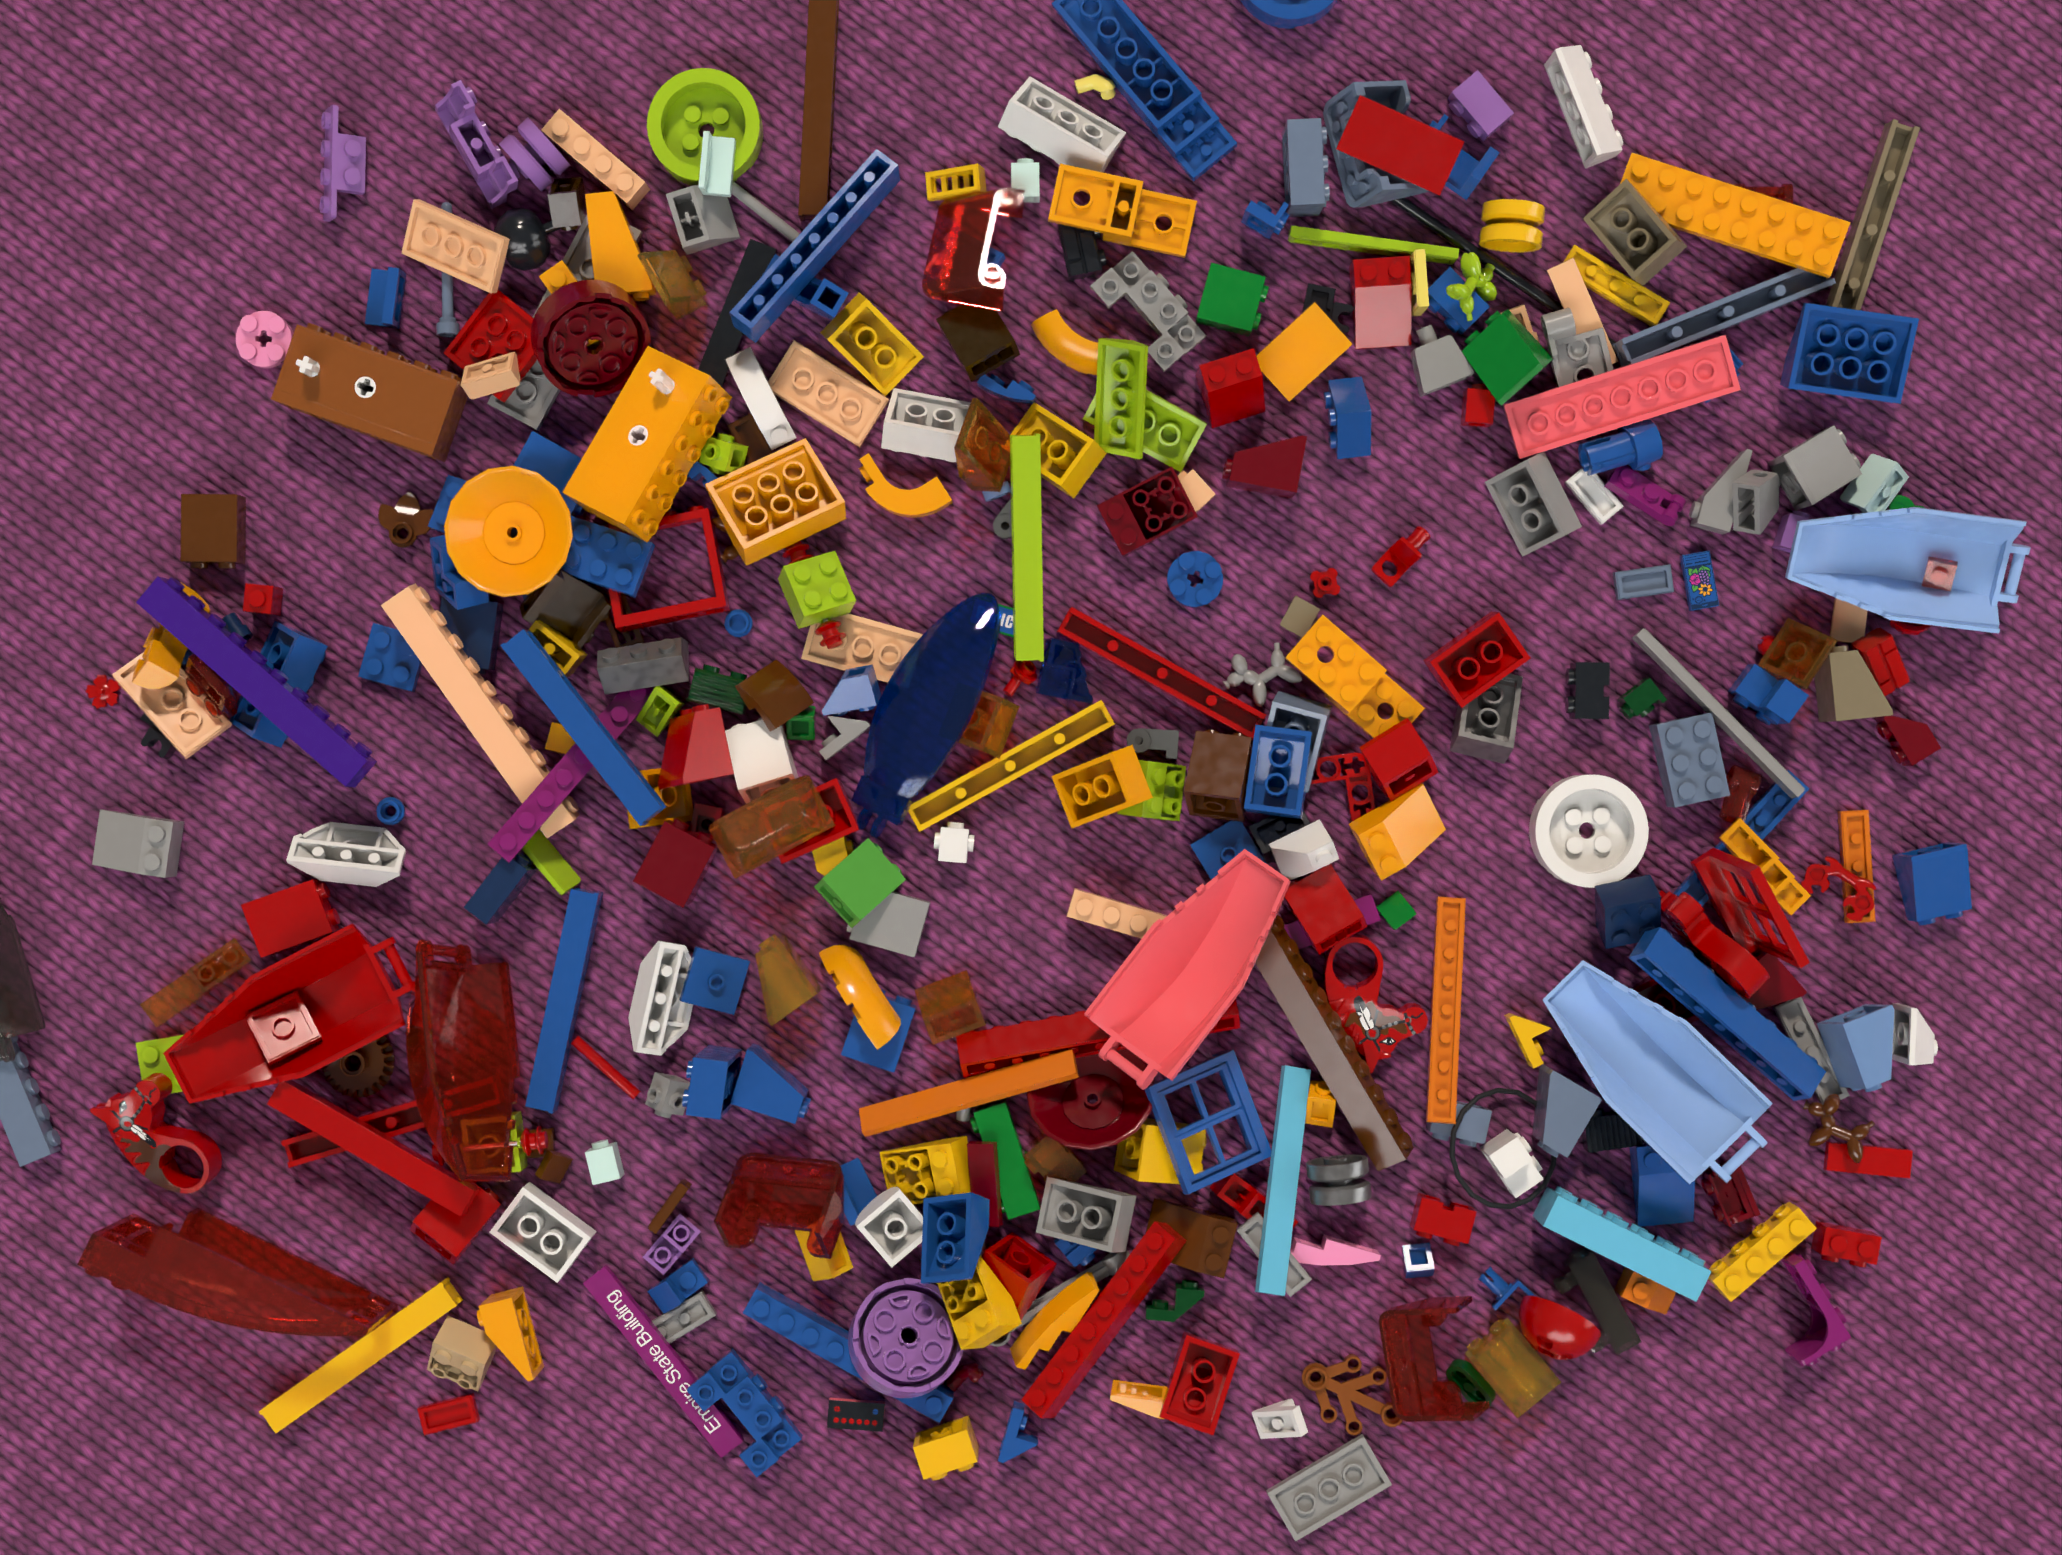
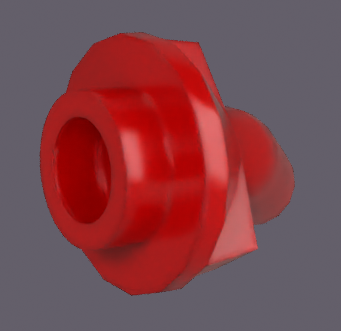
M1015 661L1010 669L1013 676L1003 689V692L1012 697L1022 682L1027 685L1037 679L1035 665L1031 661Z

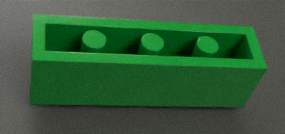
M1006 1099L974 1109V1117L970 1118L974 1133H980L982 1141L997 1142L1002 1214L1006 1213L1009 1220L1040 1210L1041 1204Z

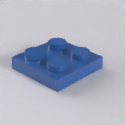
M373 623L358 677L415 692L422 667L421 661L398 629Z

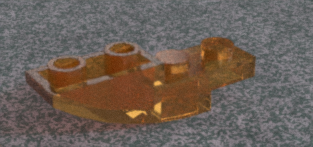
M233 938L188 969L178 979L145 1000L140 1006L158 1028L181 1011L187 1010L252 960L237 939Z

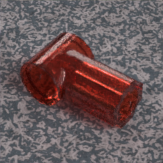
M1733 765L1726 776L1730 796L1724 797L1719 814L1723 821L1731 824L1738 818L1745 822L1751 799L1757 793L1762 779L1759 773Z

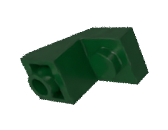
M1189 1279L1182 1280V1283H1175L1173 1305H1169V1301L1153 1299L1152 1303H1145V1319L1167 1322L1176 1321L1204 1297L1205 1290L1203 1285H1198V1281Z

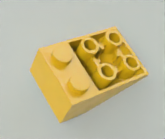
M967 1136L940 1139L879 1152L886 1188L899 1187L912 1204L923 1203L924 1198L970 1193Z
M979 1256L972 1279L937 1283L961 1350L984 1348L1022 1324L1012 1296L981 1256Z

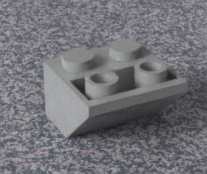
M699 185L666 194L682 248L687 255L740 239L728 197L703 195Z

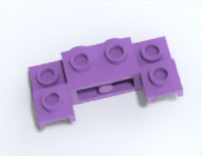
M459 80L451 84V88L446 96L435 105V111L491 209L507 202V194L517 189L520 175L514 163H508L497 145L494 146L489 138L491 134L484 121L480 122L475 114V103H477L473 91L470 87L465 88L462 81Z

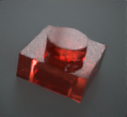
M1929 556L1922 586L1951 591L1958 561Z

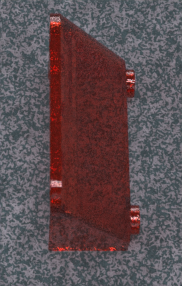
M1007 187L946 199L940 204L922 280V290L927 297L1003 311L1006 275L998 265L986 263L997 214L1023 218L1025 190Z

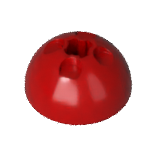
M1524 1296L1522 1298L1519 1308L1520 1327L1529 1344L1539 1353L1557 1360H1570L1586 1354L1599 1341L1601 1337L1600 1330L1580 1314L1541 1297Z

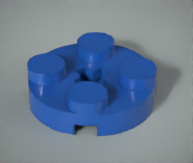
M1186 552L1171 564L1167 573V584L1177 602L1187 607L1197 608L1207 605L1219 595L1223 585L1222 569L1220 564L1205 552ZM1195 571L1199 572V577L1203 579V583H1197L1195 587L1190 586L1191 581L1187 579L1188 574L1193 575Z

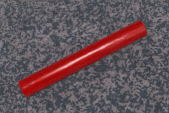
M579 1035L573 1040L571 1044L630 1098L634 1100L641 1092Z

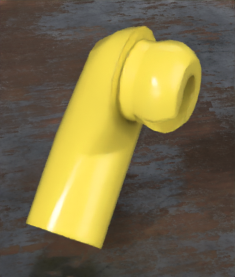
M1099 74L1074 80L1078 94L1096 90L1100 92L1104 100L1112 99L1116 94L1114 82Z

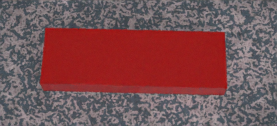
M1826 1141L1823 1169L1827 1171L1910 1179L1913 1150L1863 1145L1862 1160L1860 1163H1855L1849 1156L1847 1143Z

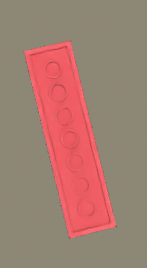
M1721 335L1503 404L1518 459H1522L1741 389L1726 335Z

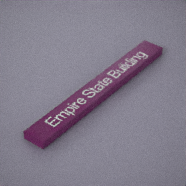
M604 1265L583 1282L584 1286L720 1458L742 1443L744 1437L716 1402L703 1411L687 1392V1387L695 1382L697 1378L608 1265Z

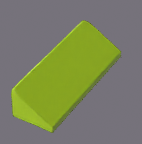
M538 829L522 850L560 895L567 894L581 882V878L540 829Z

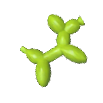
M1474 252L1464 253L1460 260L1461 270L1466 279L1465 284H1451L1446 287L1447 295L1452 299L1459 300L1460 308L1466 314L1467 321L1473 320L1474 300L1471 295L1474 289L1484 301H1493L1497 295L1495 285L1490 282L1493 278L1495 267L1492 264H1486L1485 268L1481 270L1479 257Z

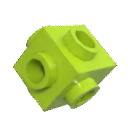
M718 432L717 437L711 436L701 450L699 463L710 466L709 470L712 473L725 475L726 472H733L744 467L749 446L733 442L734 436Z

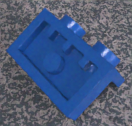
M1251 200L1244 212L1241 223L1270 240L1273 233L1279 235L1290 216L1286 212L1289 204L1284 201L1277 214L1274 215L1271 213L1272 209L1265 203L1258 201L1256 204Z

